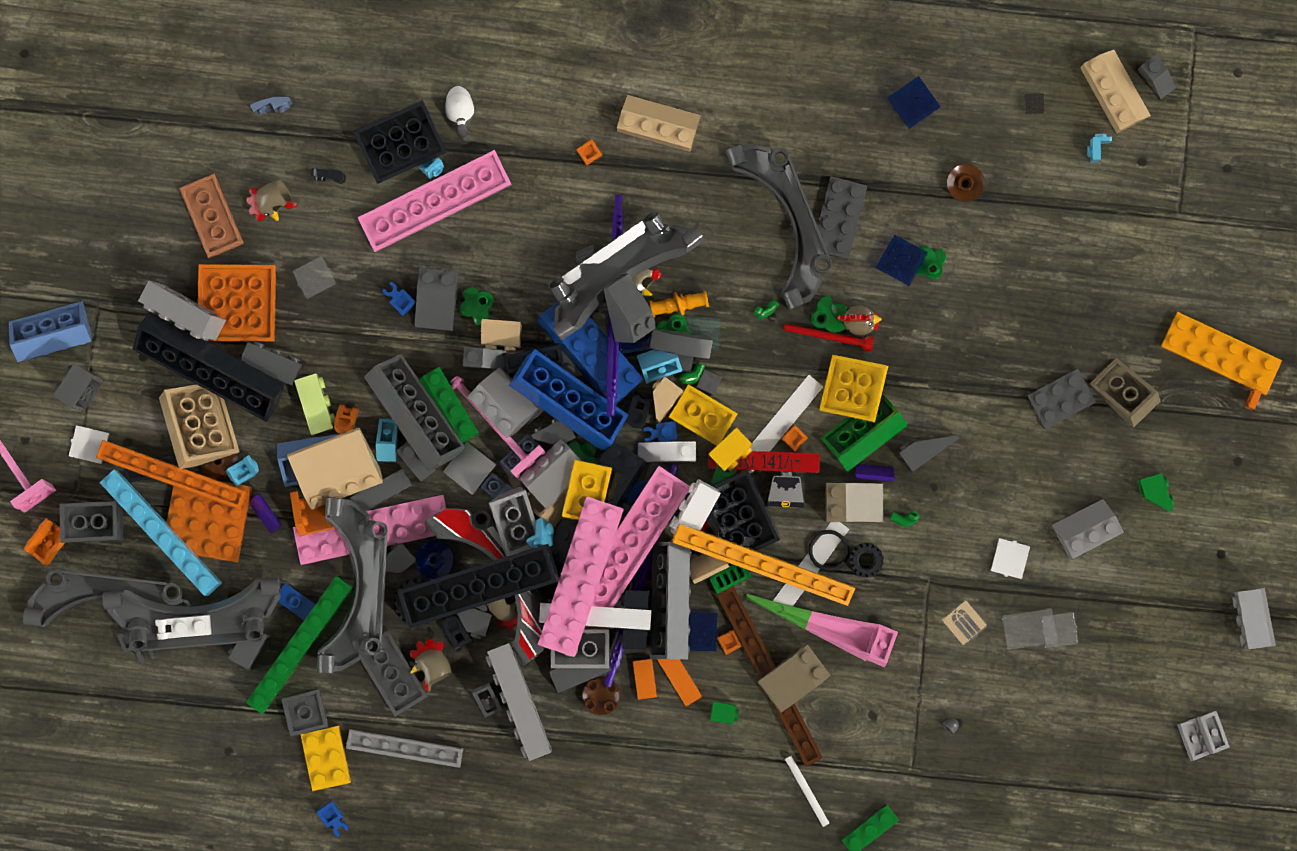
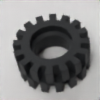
M862 543L854 547L850 552L848 562L850 568L857 576L868 578L877 575L884 565V556L876 545ZM863 553H869L874 558L873 565L869 568H864L859 563V557Z

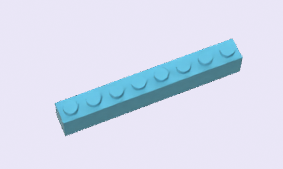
M113 470L100 482L204 596H209L222 584L217 576L118 470Z

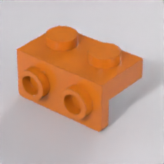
M46 518L39 525L34 535L27 541L23 549L32 554L42 564L48 566L65 544L61 543L60 526Z

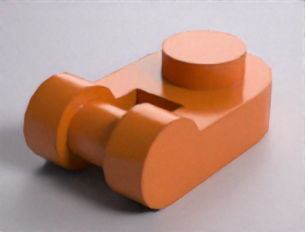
M339 405L334 423V429L337 433L343 434L353 430L359 408H346L345 405Z

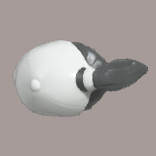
M455 86L447 95L445 113L448 120L458 127L457 133L459 137L466 141L468 137L467 126L473 118L474 105L468 91L461 86Z

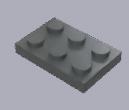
M1079 369L1027 395L1044 430L1096 403Z

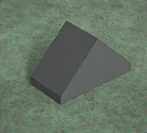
M491 682L472 690V694L484 717L502 710Z

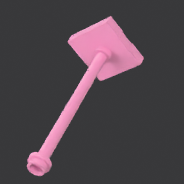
M459 376L454 377L450 381L451 387L453 389L457 388L521 459L520 463L511 470L514 476L521 481L519 477L546 452L539 445L530 454H526L511 436L506 438L468 398L471 392L462 383L464 379Z
M0 440V454L25 490L10 502L14 508L27 512L54 493L56 489L53 484L43 479L31 486Z

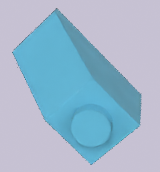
M654 349L637 355L646 383L682 371L678 355Z
M379 418L376 438L377 461H396L398 426L393 419Z

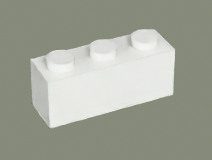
M699 479L696 483L693 482L689 488L688 493L690 494L687 500L684 499L682 501L678 516H674L670 523L672 534H675L679 523L701 530L721 494L719 490Z

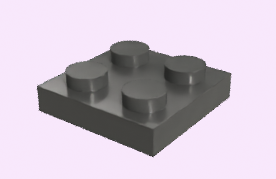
M320 689L281 699L290 736L329 727Z

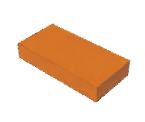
M652 659L633 661L638 700L657 697Z

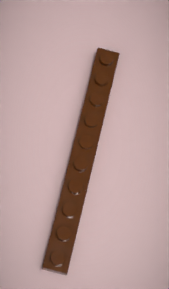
M733 586L717 594V597L761 679L773 670L775 665ZM795 703L781 713L774 705L805 766L807 767L822 759L823 757Z

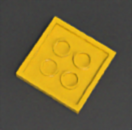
M832 355L819 410L821 412L875 422L888 366Z

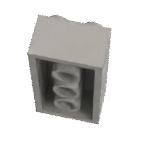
M148 281L138 300L144 304L143 308L158 313L160 318L174 322V326L190 331V335L198 339L201 338L206 341L208 339L216 340L226 322L224 318L168 286L153 281Z

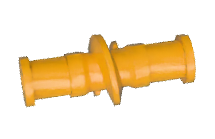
M703 290V293L687 294L685 296L681 294L680 297L674 292L672 299L667 298L656 302L651 300L650 306L653 317L659 314L673 313L674 311H679L684 316L685 309L690 310L700 306L709 307L706 290Z

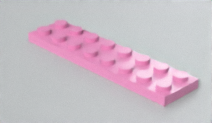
M493 150L358 217L374 252H377L512 184L496 151Z
M658 466L616 531L592 604L594 607L613 608L689 491V485Z
M444 495L370 510L367 513L369 514V520L381 521L387 525V546H392L395 543L401 544L435 536L425 521L444 510L446 504ZM378 525L374 527L375 534L379 532ZM293 527L301 565L349 555L345 543L335 529L300 537L297 528Z
M586 497L538 645L575 657L624 510L623 508Z

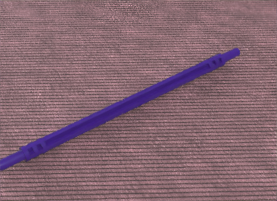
M619 194L615 195V207L612 213V240L623 233V196ZM610 315L608 320L606 398L607 416L614 417L618 384L619 342H615Z
M671 464L669 473L676 476L679 466ZM652 549L637 570L631 590H643L652 561ZM619 628L609 660L611 671L607 672L604 682L605 686L611 687L616 669H619L624 649H622L623 644L619 643L620 632L623 633V628Z

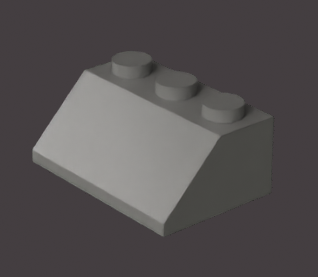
M499 367L479 383L468 395V398L508 438L516 434L536 413L539 407L511 388L509 384L512 378Z
M560 439L526 470L519 479L548 510L567 492L574 459L581 460Z
M518 487L501 493L491 500L489 505L507 557L532 548L527 544V539L536 535V521L525 489Z
M1104 499L1052 525L1069 559H1073L1124 533L1115 514Z
M1265 588L1234 592L1235 596L1232 597L1234 608H1237L1238 611L1236 622L1237 626L1241 627V645L1245 649L1276 646Z
M584 629L575 657L551 649V668H609L610 630Z

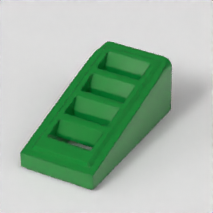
M733 564L710 576L709 579L716 593L719 594L750 578L749 571L740 567L744 574V577L741 578L736 568L738 566ZM732 569L738 579L736 581H734L730 573V570ZM724 573L727 574L731 582L730 584H727L723 576ZM718 576L720 577L724 585V587L720 588L716 580V577Z

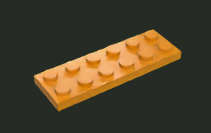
M1176 312L1161 345L1162 348L1247 388L1260 390L1262 395H1267L1282 360L1179 312Z

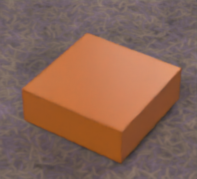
M593 139L576 149L586 166L602 156Z
M1252 390L1244 407L1248 410H1254L1262 391Z
M794 424L781 439L795 452L808 437Z
M734 629L717 637L725 655L742 647Z

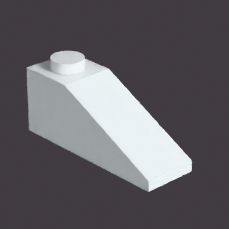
M696 442L638 443V456L646 462H696Z

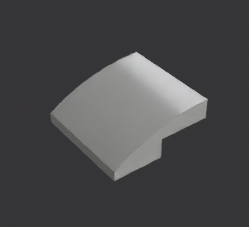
M466 442L464 444L465 449L449 463L443 472L473 495L495 468L496 464Z
M1217 711L1177 724L1190 761L1230 747Z

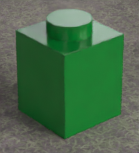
M713 701L710 721L733 725L734 721H738L739 710L736 709V705Z

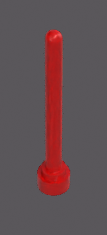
M791 324L783 325V330L787 332L861 346L860 348H863L864 351H872L874 337L871 336L862 337L861 339Z

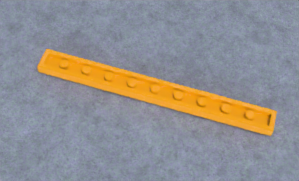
M681 523L678 524L672 542L847 606L855 590V587Z

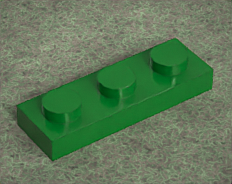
M886 805L844 837L842 842L849 851H861L897 823L899 819L889 806Z

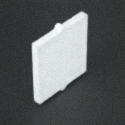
M76 425L74 437L71 439L72 445L69 456L102 464L103 460L96 458L102 440L108 441L110 433Z
M999 538L991 571L1004 574L1005 577L1011 576L1022 579L1030 546Z

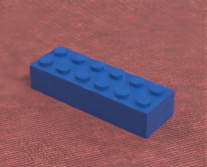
M557 301L540 315L537 322L556 344L560 343L564 354L596 391L607 399L608 337L589 316L580 329L561 341L552 328L554 326L555 308L560 305ZM620 351L618 356V384L615 405L644 380Z
M536 349L526 356L509 384L511 388L601 451H604L613 443L628 417V414L615 406V416L608 417L607 399Z

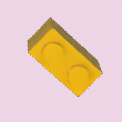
M736 428L709 453V456L724 472L727 470L732 471L738 465L736 461L741 456L745 458L752 452L751 447L753 444Z

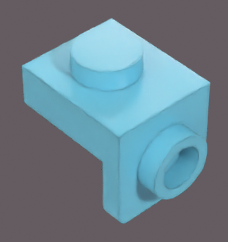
M1096 134L1095 137L1091 138L1090 146L1087 147V157L1090 158V163H1098L1101 160V144H1109L1112 141V137H1107V134Z
M435 158L417 167L431 180L442 172L444 165L439 158Z
M248 455L225 472L235 487L254 477L259 472L256 461Z
M542 517L537 519L536 535L528 538L527 544L532 548L549 544V547L553 546V526Z

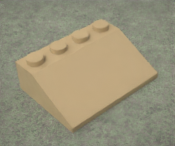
M197 384L163 391L159 400L179 469L202 465L239 453L233 427L223 398Z
M360 428L287 454L296 479L311 510L325 505L326 498H344L383 483L381 469Z

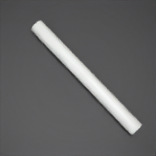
M787 757L785 761L823 827L828 825V819L793 757Z

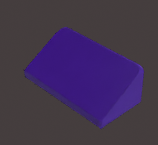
M857 464L855 467V478L893 482L895 478L894 468Z
M257 494L254 496L249 504L267 530L273 533L282 527V523L262 495Z

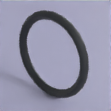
M833 530L819 532L812 538L809 544L810 559L814 565L822 570L831 571L840 568L846 562L849 555L847 540L843 535ZM825 534L838 536L845 546V555L842 561L832 567L819 564L813 556L815 541Z

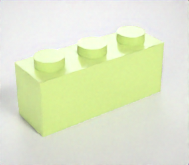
M313 374L294 380L311 435L316 436L335 430L334 413L330 414L329 411L331 402L329 396L324 395L323 388L326 387L323 377Z

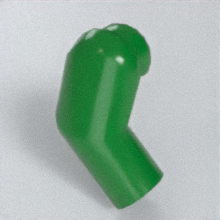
M772 299L764 309L758 306L753 313L757 316V319L762 320L770 316L780 304Z
M696 363L692 372L679 375V382L684 385L697 383L705 366Z
M911 511L901 516L893 512L890 521L906 528L918 522L919 514L916 511Z

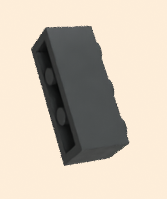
M256 341L253 344L247 343L240 360L293 387L295 386L294 380L298 379L303 367L299 363V359L289 356L288 359L282 357V352L273 348L271 351L263 349L265 345Z

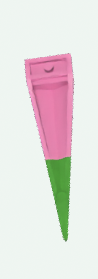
M749 594L745 596L746 599L864 661H871L882 667H885L898 634L897 631L880 624L813 612Z

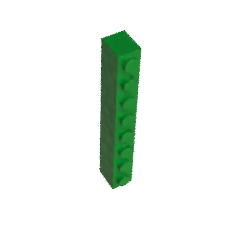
M339 576L334 578L246 703L261 714L267 711L353 590L352 585Z

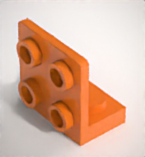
M298 491L290 493L295 526L300 537L334 529L325 519L326 504L311 510L307 501L304 498H300Z

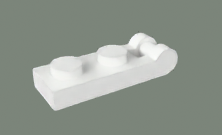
M210 615L155 620V625L158 626V633H156L158 640L212 634ZM165 625H171V632H166Z

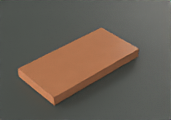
M215 173L179 188L208 258L244 244Z

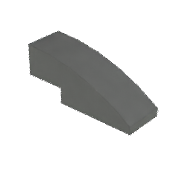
M654 329L651 332L649 348L684 356L710 359L713 340L709 336L692 335L689 332Z
M401 469L382 479L383 483L362 490L350 497V499L367 512L413 485L405 471Z

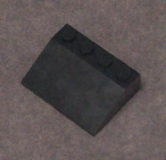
M423 99L353 130L377 184L447 153Z
M749 467L711 485L721 493L707 517L714 536L755 551L780 540V534Z

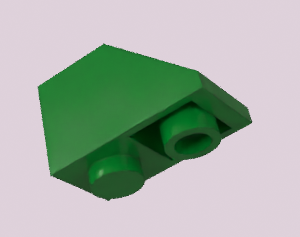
M1161 473L1137 480L1142 499L1165 512L1173 511L1172 506H1175L1172 495L1168 494L1167 488L1169 483L1166 476L1163 477Z

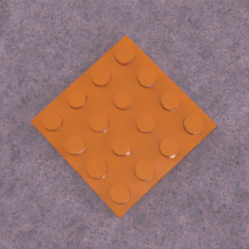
M199 264L198 304L226 320L217 339H208V341L275 342L276 265Z
M222 482L235 487V485L232 483ZM244 485L236 487L247 491L245 501L240 510L173 486L167 524L196 555L238 563L252 487Z

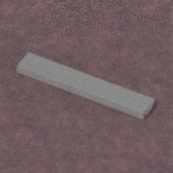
M349 729L346 749L458 768L461 767L464 749Z

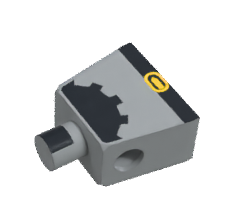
M781 471V476H773L767 507L804 508L800 477H793L792 472Z

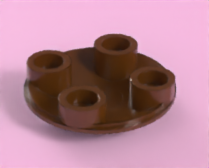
M595 677L589 680L582 691V701L585 708L596 715H606L613 712L620 701V690L617 684L613 681L611 687L605 686L606 677Z

